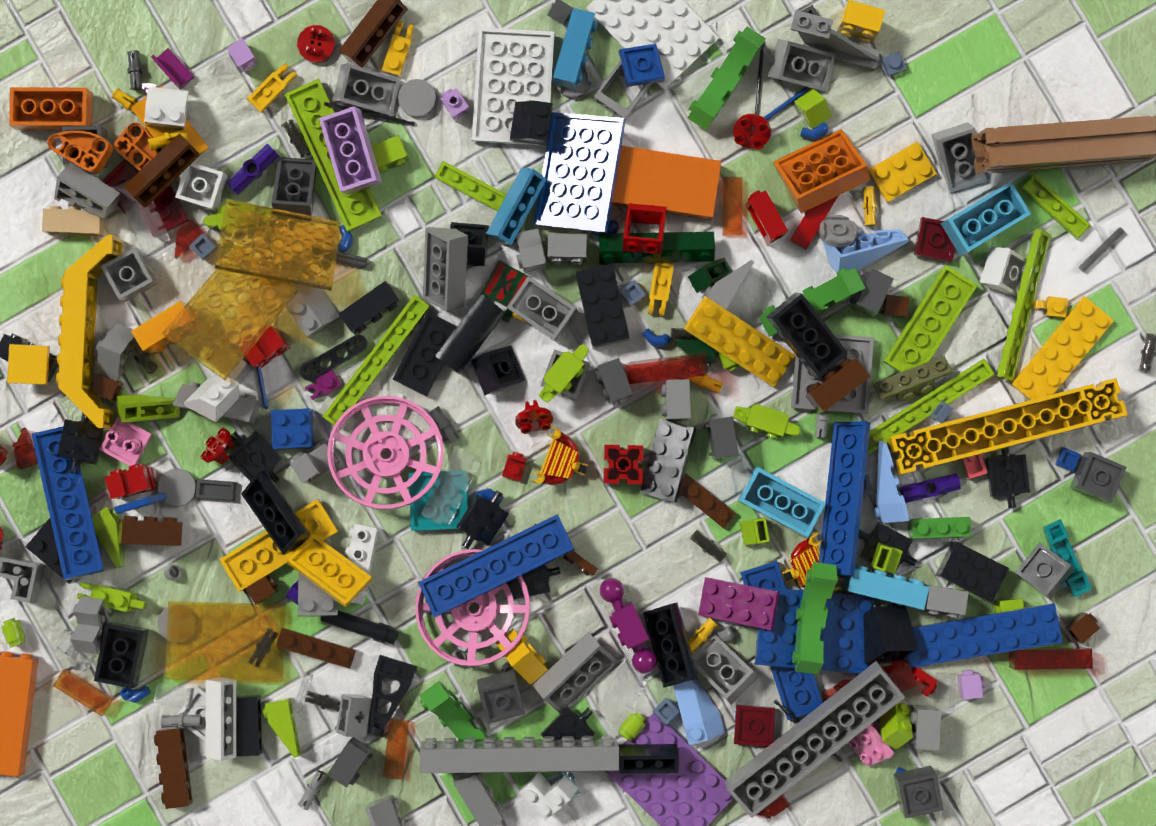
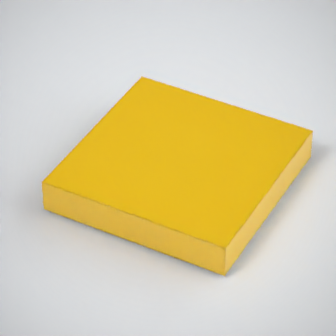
M9 344L7 383L48 385L50 346Z

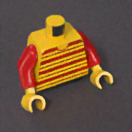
M551 426L555 430L554 434L550 435L547 433V436L552 438V442L541 472H533V474L538 475V479L536 481L531 480L532 483L553 486L566 483L568 479L572 478L573 472L581 475L586 473L588 465L578 461L580 456L578 446L571 437L554 426Z
M818 532L798 543L791 553V559L788 560L791 569L782 572L786 583L796 579L799 586L805 587L807 570L811 569L813 562L819 563L820 551L818 545L823 542V539L821 541L815 540V537L819 534ZM835 586L834 590H837V589L841 588L842 586H839V587Z

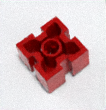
M268 325L258 331L259 335L256 338L249 337L242 342L243 346L240 347L252 367L257 369L263 368L274 358L291 348L280 331L273 326L268 327Z
M604 445V461H609V466L604 468L603 484H619V479H626V484H642L643 469H638V461H643V445H627V450H620V445ZM621 459H625V462L629 464L628 467H625V470H621V467H618Z
M145 464L129 466V470L110 471L109 476H105L110 499H123L157 489L152 467H146Z

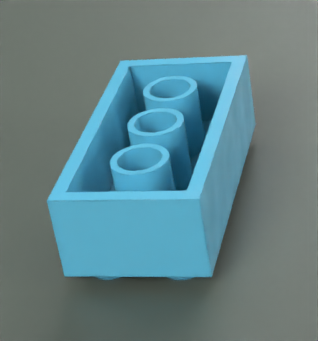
M1009 182L950 217L941 225L959 255L962 256L1031 215L1013 183Z
M759 467L754 468L737 500L804 537H809L826 504Z
M855 565L854 576H845L843 590L922 610L925 608L929 587L924 586L925 582L910 578L909 582L905 581L906 577L895 574L887 577V572L872 569V572H867V567Z

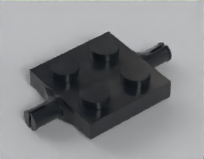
M83 412L81 421L65 419L57 457L72 462L70 469L72 474L73 472L78 474L80 464L96 465L103 434L102 428L88 423L89 418L87 416L85 418Z
M236 431L230 435V438L233 439L237 446L229 455V459L249 481L261 471H267L275 483L280 480L273 472V469L282 460V457L257 431H254L245 439H242Z
M1009 448L1001 449L1002 455L986 458L990 497H1007L1008 508H1016L1015 496L1030 492L1026 454H1009Z
M496 490L491 500L483 498L478 494L475 496L456 526L467 535L466 540L462 544L464 548L469 550L474 540L481 541L488 546L490 545L509 515L507 511L500 508L497 504L503 493Z
M877 522L874 530L869 534L859 529L860 534L858 538L865 541L864 548L860 554L861 557L872 561L879 542L903 551L897 569L903 562L913 567L915 566L917 559L907 555L913 541L912 539L880 522Z
M545 564L522 575L527 585L529 596L551 592L549 586L550 576L561 575V572L558 571L560 567L548 569ZM517 578L506 583L511 590L514 600L524 598Z
M567 706L541 732V736H552L554 739H562L563 736H573L574 739H582V736H594L595 732L586 722L594 712L587 707L580 715Z

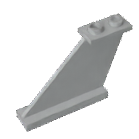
M795 10L790 30L799 33L803 40V45L837 54L835 61L870 70L876 69L880 50L857 45L831 29L834 21L832 19Z

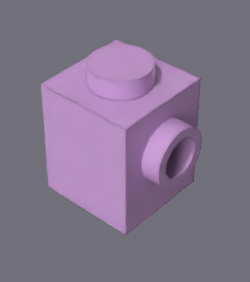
M243 38L226 48L241 71L251 70L258 62Z
M457 88L454 90L449 89L442 94L441 102L454 121L470 111L469 106Z
M963 670L962 674H957L960 698L967 700L983 697L982 688L985 687L983 677H980L979 673L974 672V670Z

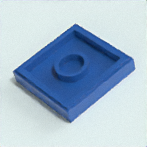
M656 44L619 49L627 87L665 80Z
M160 493L114 507L115 514L164 501L167 499L166 493Z

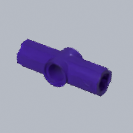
M267 143L251 159L244 162L243 167L226 182L227 185L239 195L255 179L260 178L263 171L279 155ZM252 165H256V172L249 173V168Z
M957 473L902 486L900 487L901 496L903 495L905 503L960 490L961 484ZM928 483L934 485V491L931 494L926 490Z

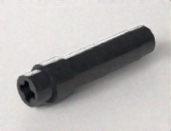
M339 610L337 617H321V622L372 638L373 641L382 644L394 645L399 630L390 628V625L381 622L376 623Z

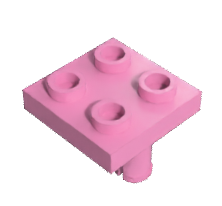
M117 416L110 431L106 433V438L99 450L128 466H132L138 463L153 434L131 422L121 423L119 416Z
M877 720L848 742L849 746L853 748L867 767L886 760L894 754L889 745L882 742V736L877 732L880 728Z

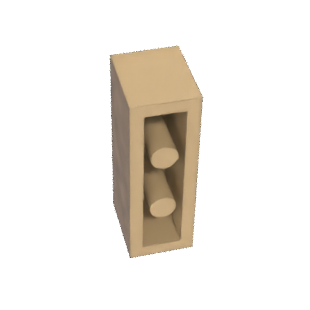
M50 206V209L43 208L42 232L58 235L104 237L105 219L81 210L80 207L70 206L69 209H62L61 206Z

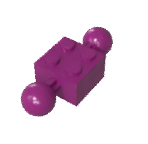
M608 578L602 582L599 591L602 599L611 603L614 608L611 611L612 615L609 616L614 629L618 627L620 631L617 635L621 645H626L627 649L632 648L634 652L632 657L634 669L642 674L650 673L656 667L657 659L651 650L645 649L642 642L649 640L632 601L624 604L622 600L624 586L621 581L616 578Z

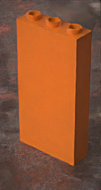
M621 146L612 205L628 207V203L665 206L667 207V214L712 220L721 161Z
M2 651L0 654V775L18 777L25 772L39 658H32V654L26 653L14 656V652Z

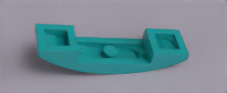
M1059 519L1044 526L1043 531L1050 550L1069 563L1074 569L1065 581L1073 597L1092 590L1085 572L1081 570L1067 538L1069 536L1062 520Z

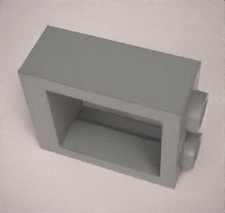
M620 60L594 95V101L616 117L627 120L652 83L642 85L643 88L627 110L605 95L606 91L619 73L623 71Z

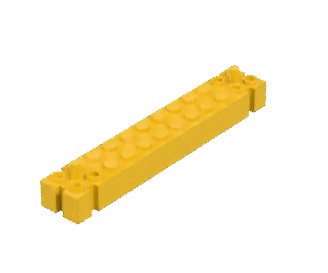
M1113 378L1096 385L1090 384L914 430L910 433V437L903 433L891 436L887 440L891 454H897L898 459L894 461L897 475L902 476L915 472L917 466H919L921 471L1097 425L1104 422L1105 419L1106 422L1120 419L1128 414L1124 401H1118L1117 394L1121 393L1117 378Z

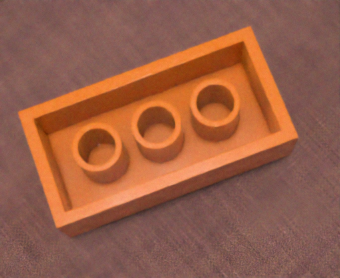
M10 87L9 125L16 130H62V126H92L93 92L88 88Z

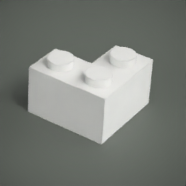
M538 772L526 782L519 791V794L546 821L571 800L578 788L565 775L555 784L551 785Z

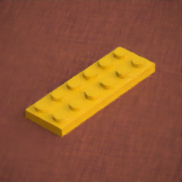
M704 296L683 328L774 388L795 357L794 354L706 296Z
M1083 296L1010 385L1028 400L1054 394L1114 320Z
M319 499L296 512L310 532V536L315 534L324 541L338 532ZM264 531L219 560L238 592H241L259 579L287 564V559L298 548L283 555L268 532Z

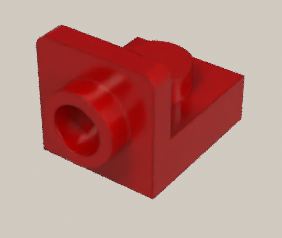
M513 451L512 455H507L503 477L521 481L527 459L523 458L524 454Z
M913 667L910 672L915 675L913 679L922 685L926 682L921 693L927 697L929 694L932 695L937 688L936 683L938 680L921 669Z

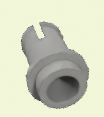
M817 414V417H815L817 419L815 437H820L822 429L821 437L827 438L828 421H830L828 419L829 415Z

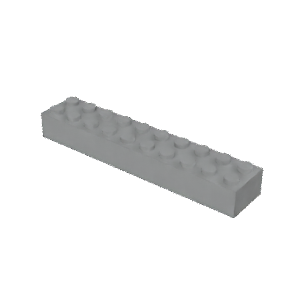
M875 661L725 780L727 791L747 814L753 818L904 699V694L879 663Z
M609 735L601 736V739H593V736H582V739H574L573 736H563L562 739H554L552 736H545L543 739L523 737V740H515V737H504V740H496L495 737L476 740L474 737H468L462 741H456V738H445V741H437L436 738H426L425 741L421 742L420 773L619 770V746L617 739Z

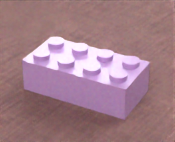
M354 106L319 118L340 192L348 195L381 184L382 180L361 110Z

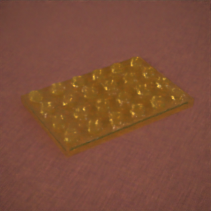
M226 199L214 269L331 291L341 222Z
M236 245L162 334L225 381L297 294L298 289Z
M168 601L165 679L207 680L223 677L235 679L236 681L283 682L284 649L276 647L282 627L285 628L286 604L259 603L255 605V603Z

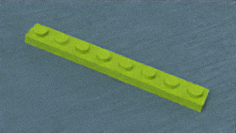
M1035 229L1034 235L1031 238V246L1026 257L1020 289L1017 292L1015 308L1012 311L1010 327L1007 330V339L1002 350L1001 362L998 366L997 377L1006 381L1013 382L1051 238V234L1042 229Z
M414 294L324 413L323 418L335 426L339 418L349 408L359 402L430 308V305Z
M984 358L871 429L869 431L867 455L878 449L879 441L883 440L888 443L887 439L891 436L902 434L929 417L941 401L949 404L995 375Z

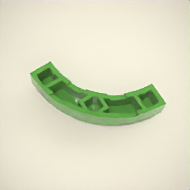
M746 26L743 32L738 31L733 39L736 43L720 69L716 67L711 75L713 79L698 101L694 100L688 109L691 111L688 116L689 120L705 130L709 128L721 107L725 105L749 68V64L766 40L765 37Z
M844 268L836 272L837 276L816 288L810 286L802 291L804 297L817 313L865 289L856 268L850 270ZM774 305L764 309L765 313L759 316L769 337L778 333L766 318L776 309Z
M813 562L811 569H808L806 572V584L801 605L796 611L798 623L795 651L792 655V663H795L796 672L818 675L824 664V641H820L821 630L824 631L828 608H826L825 604L827 598L831 599L838 581L836 565Z
M436 682L419 695L422 699L420 703L426 711L429 709L430 712L436 714L444 727L448 726L459 741L468 737H474L476 740H484V738L488 737L483 728H477L473 723L474 716L450 689L447 690V687L442 682Z

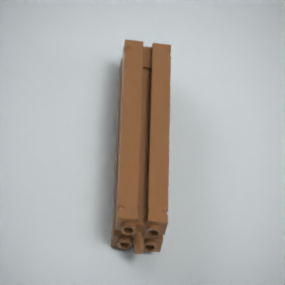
M1156 115L1152 117L1142 116L985 128L980 133L971 137L973 152H976V159H974L975 172L978 175L984 173L1150 161L1156 157Z

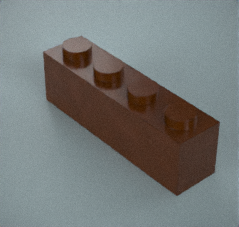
M377 0L338 51L349 62L363 68L408 8L400 0Z
M179 133L124 188L146 208L200 156V153Z
M179 727L159 729L154 735L155 746H158L159 753L156 756V760L161 769L159 783L163 785L162 803L165 804V809L189 806L193 803L184 729H179Z

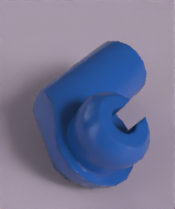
M342 225L338 227L342 239L337 244V250L344 253L350 250L354 238L351 232H347L345 226Z
M487 488L478 491L475 496L478 494L483 498L491 500L495 491ZM503 496L501 497V499H500L499 502L497 503L498 505H499V504L501 503V501L503 500V498H504Z

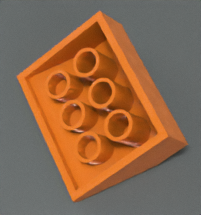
M842 129L773 162L800 213L870 180L867 164Z

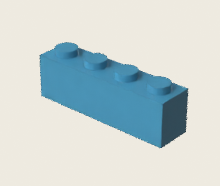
M573 8L553 76L554 85L576 90L577 85L581 84L583 79L582 67H586L588 61L586 53L588 49H591L593 38H591L592 32H596L598 26L595 13Z
M522 167L486 234L499 243L512 245L547 178L534 169Z

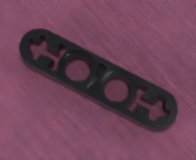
M355 335L304 364L300 369L301 377L307 381H313L327 371L338 367L364 352L368 347L367 339L362 335ZM356 339L363 340L362 348L358 346L353 348L354 353L347 346L348 343H350V346L355 345ZM340 348H346L348 352L347 356L343 359L337 355V351ZM325 357L331 360V365L328 368L321 366V360ZM316 362L321 372L319 373L316 369L312 372V377L308 375L305 376V373L307 372L306 368H315L316 366L314 365V363Z

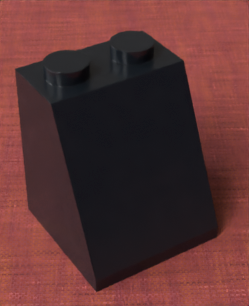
M881 604L871 606L870 610L864 613L865 665L873 664L875 661L879 664L898 663L918 650L906 605L890 604L881 606Z

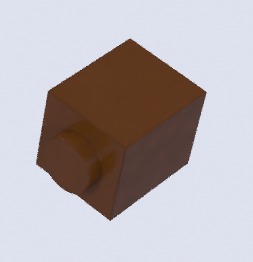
M887 294L880 308L882 310L881 315L906 318L908 316L910 297Z
M97 374L90 392L117 401V396H122L124 388L122 386L124 383Z
M267 575L245 589L256 605L277 593L278 584L273 577L270 578Z
M1081 612L1065 626L1074 639L1080 643H1084L1100 629L1096 624L1098 620L1091 613L1087 614Z

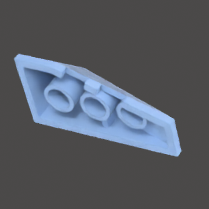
M900 229L877 230L875 234H864V231L857 232L856 240L847 247H833L824 241L823 245L829 265L836 273L844 268H847V270L856 268L858 271L908 243L909 239Z
M883 440L879 441L874 497L875 507H873L875 518H878L882 523L909 521L904 497L897 491L899 485L898 478L891 471V469H894L887 443Z
M698 679L673 685L689 745L708 741L725 733L721 715Z

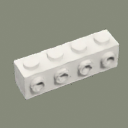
M354 524V527L350 528L349 538H351V544L346 547L345 557H348V560L370 575L379 528ZM368 585L351 603L364 604Z
M219 677L206 680V758L220 761L236 758L235 679Z

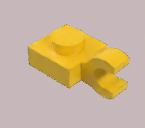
M1048 296L1046 301H1034L1032 309L1045 310V316L1066 318L1068 298Z

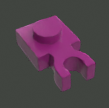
M333 369L315 378L317 384H310L305 389L306 391L312 388L315 389V394L310 396L314 400L321 392L327 395L342 385Z

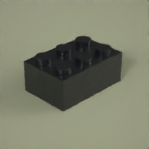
M49 518L26 545V548L63 578L51 519ZM81 577L67 580L66 582L69 584L77 583Z
M952 541L937 570L936 576L992 603L1009 568L959 542Z
M115 622L105 623L94 681L127 688L138 686L149 629Z

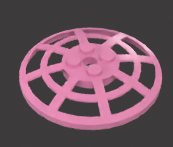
M395 396L372 397L349 408L336 422L329 438L327 451L332 477L345 495L365 507L380 510L401 508L423 497L436 482L441 472L444 456L442 436L433 418L416 403ZM383 403L400 405L397 416L380 415L372 417L368 407ZM407 408L419 414L429 424L431 429L420 434L413 424L404 419ZM361 410L366 421L362 422L350 437L340 434L339 432L346 421ZM383 421L394 422L391 431L379 432L376 423ZM401 425L408 428L415 437L405 441L398 435ZM369 427L372 436L366 443L357 441L356 438L360 432ZM433 436L436 438L438 448L436 466L425 464L427 452L424 441ZM336 440L347 445L345 457L348 468L339 471L336 470L334 463ZM418 444L421 451L420 462L409 459V449ZM352 447L363 451L364 461L353 465L351 457ZM383 450L391 451L392 455L389 459H383L380 456ZM406 466L417 469L414 475L404 483L399 473ZM367 468L373 473L374 477L371 485L362 480L357 472ZM422 471L433 474L425 488L411 498L407 488L419 478ZM352 475L359 485L368 490L365 499L363 500L350 492L341 481V478ZM382 477H393L397 485L392 488L378 487ZM400 492L404 500L403 502L389 505L372 503L375 493L391 494Z
M471 549L452 553L436 563L424 579L444 570V566L457 559L473 556L483 550ZM520 576L517 580L524 594L525 605H514L511 590L507 584H504L448 611L451 612L455 621L448 629L443 623L442 616L436 617L437 625L442 634L435 640H432L425 627L423 611L431 610L428 603H423L424 594L421 587H419L415 612L418 629L423 639L437 655L458 665L481 666L504 657L519 643L529 622L531 610L530 596L523 577ZM501 588L506 593L508 605L497 604L494 595ZM473 603L479 605V611L475 614H472L469 609ZM497 613H508L504 626L499 630L493 623ZM514 613H525L521 629L511 643L504 634L511 625ZM460 628L470 631L469 643L455 638L453 634ZM488 628L494 635V637L487 641L477 643L478 631ZM448 639L457 646L468 648L467 660L453 657L444 652L439 646ZM497 641L505 648L490 658L475 660L476 649L490 646Z

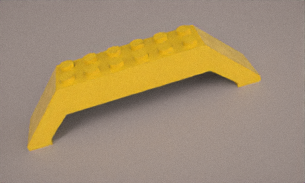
M110 234L106 235L66 269L64 276L61 278L63 296L60 298L62 315L59 317L61 334L58 336V344L60 346V353L57 356L59 373L56 375L58 388L98 428L111 429L114 424V410H109L98 396L90 391L93 385L98 277L103 273L102 265L122 255L123 240Z

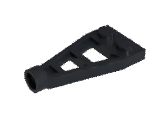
M380 654L373 678L369 734L383 737L384 728L412 684L417 668L416 665ZM384 678H390L400 683V687L393 696L385 695L382 692V681ZM381 698L391 701L389 711L385 715L377 711L379 699Z

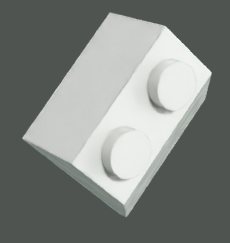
M149 87L145 107V124L148 126L185 129L188 91Z
M991 246L986 257L984 270L981 273L980 283L990 289L1017 297L1022 281V273L1026 265V258L1011 249Z
M225 375L209 378L184 402V406L217 422L239 399V383Z

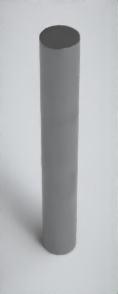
M1119 227L1079 266V269L1085 272L1125 231Z

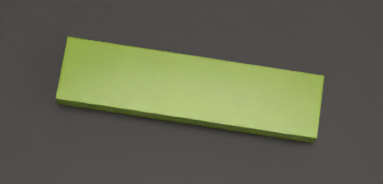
M442 161L434 176L438 181L497 212L507 195L445 161Z
M1035 174L1020 188L1076 240L1091 226L1089 222Z

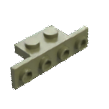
M945 356L875 382L873 386L880 400L896 395L900 403L910 401L918 395L930 393L935 389V379L951 374L953 371Z

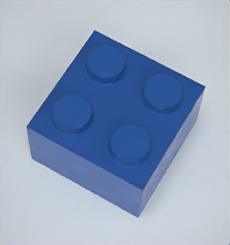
M313 409L271 410L273 449L312 448L315 446Z

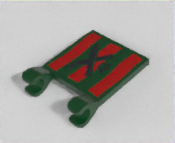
M499 260L480 295H484L486 298L488 297L507 307L528 275ZM507 308L502 320L509 323L513 312Z

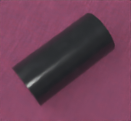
M480 295L435 357L460 375L500 322L505 312L484 295Z
M267 471L258 472L241 495L283 555L288 554L302 545L309 538L310 532Z
M678 602L643 612L653 651L657 659L663 688L698 679Z

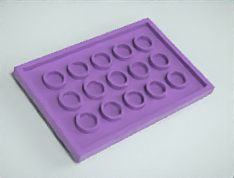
M652 713L644 721L646 726L635 739L632 738L630 742L626 740L623 744H677L679 773L620 774L619 770L605 772L660 826H708L734 797L727 791L725 779L668 724L665 726Z

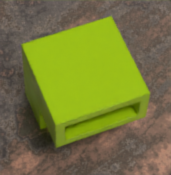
M815 89L794 101L797 110L804 116L806 124L811 129L832 117L826 99Z
M766 518L740 521L744 545L770 542Z
M878 542L870 565L875 569L895 574L903 551Z

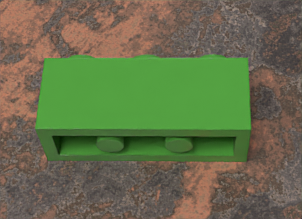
M970 517L909 519V538L971 536Z

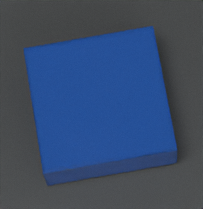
M1062 447L1055 465L1070 472H1075L1081 454Z

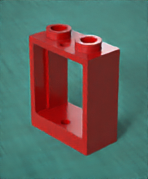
M758 190L752 193L745 206L764 241L769 245L784 237L788 229L766 190L763 192Z
M628 203L623 235V251L661 254L667 207ZM632 222L660 225L658 239L631 237Z

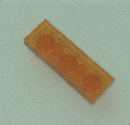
M723 177L722 235H742L743 177Z
M67 669L62 670L53 685L100 716H104L114 698Z
M390 718L383 773L385 778L403 779L410 720Z

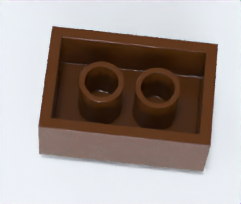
M850 358L846 359L837 366L839 368L837 372L835 370L829 372L822 378L824 381L821 384L817 382L807 389L809 393L805 397L818 414L828 410L871 377L857 358L853 360Z
M124 516V519H119L118 543L181 546L183 522H179L178 518L164 517L163 521H158V517L144 516V520H138L137 516Z

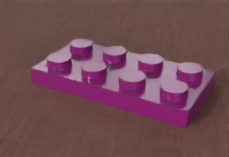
M705 577L698 615L773 630L780 592Z

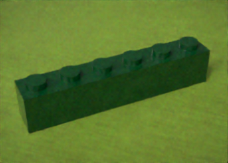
M664 232L661 254L623 251L624 233L599 234L600 264L714 262L715 259L714 232ZM630 233L631 237L658 239V233Z

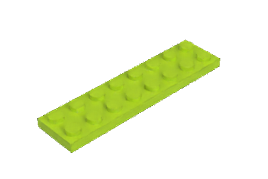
M318 78L285 93L284 95L347 232L381 218L382 214L370 188L348 195L340 192L319 118L335 112L333 107L324 106L325 102L330 103L320 79Z

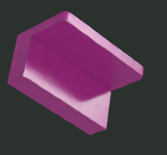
M169 48L157 58L154 54L151 56L180 90L195 78Z

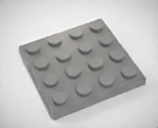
M834 334L848 354L820 378L813 377L795 355L791 408L815 410L805 397L809 393L807 389L817 382L821 384L824 381L822 378L833 370L837 372L839 370L837 366L846 359L850 358L853 360L857 358L871 376L874 338ZM871 377L826 411L868 414Z

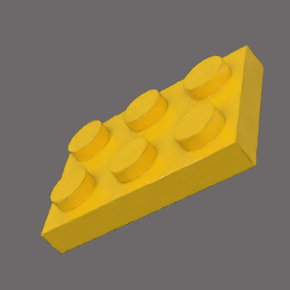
M918 141L868 169L869 175L886 203L937 174Z

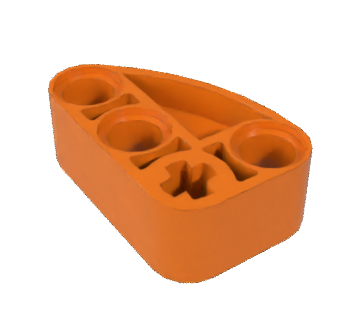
M136 122L128 125L114 143L115 150L139 171L161 151L160 148L150 150L147 139L153 137L145 127ZM137 129H141V134L134 137V132ZM123 145H127V146H128V148H127L126 150L123 149L122 147H123ZM143 155L142 162L137 164L136 158Z
M85 131L56 133L51 135L47 141L48 147L52 151L91 174L100 173L113 152V146L110 142L99 135ZM62 140V146L56 149V143ZM105 143V149L99 152V146ZM78 150L79 155L76 158H72V153ZM91 161L95 163L93 167L89 165Z

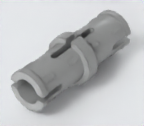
M179 713V715L161 716L162 728L179 727V729H184V727L202 726V714L185 715L184 713Z
M320 770L316 771L310 784L306 785V791L298 802V805L302 808L304 802L307 801L303 808L305 810H309L315 796H318L320 793L319 789L328 777L326 773H323L321 778L318 779L322 772Z

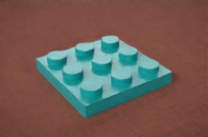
M467 471L440 472L431 489L419 500L410 504L411 531L458 529L456 526L468 509ZM422 472L419 478L409 486L411 498L425 488L433 474ZM409 473V479L414 475V473Z

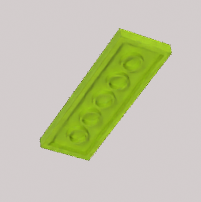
M944 265L883 362L900 373L929 362L978 285L947 265Z

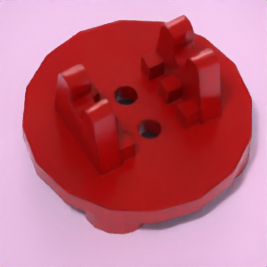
M311 25L300 33L297 47L300 55L305 60L312 63L326 62L333 54L335 40L333 34L327 28L321 25Z
M758 114L743 115L734 124V140L738 145L745 148L762 149L771 137L770 124L764 117Z
M533 400V405L526 401L525 410L518 413L515 417V424L523 434H529L532 431L549 430L553 422L552 412L547 408L539 407L537 400Z
M222 427L215 437L210 436L205 443L207 447L201 454L200 459L206 463L216 461L221 465L225 461H229V456L223 451H229V448L234 446V443L230 440V431Z

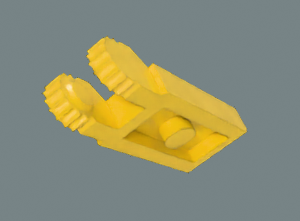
M401 21L397 23L382 67V72L401 77L414 31V25L410 24L407 28L406 38L400 37L403 29V22Z
M286 63L275 73L273 72L247 98L260 113L297 77V74L292 72L283 81L279 78L289 68Z
M655 263L649 294L648 314L652 315L654 300L662 301L659 316L664 317L674 264Z

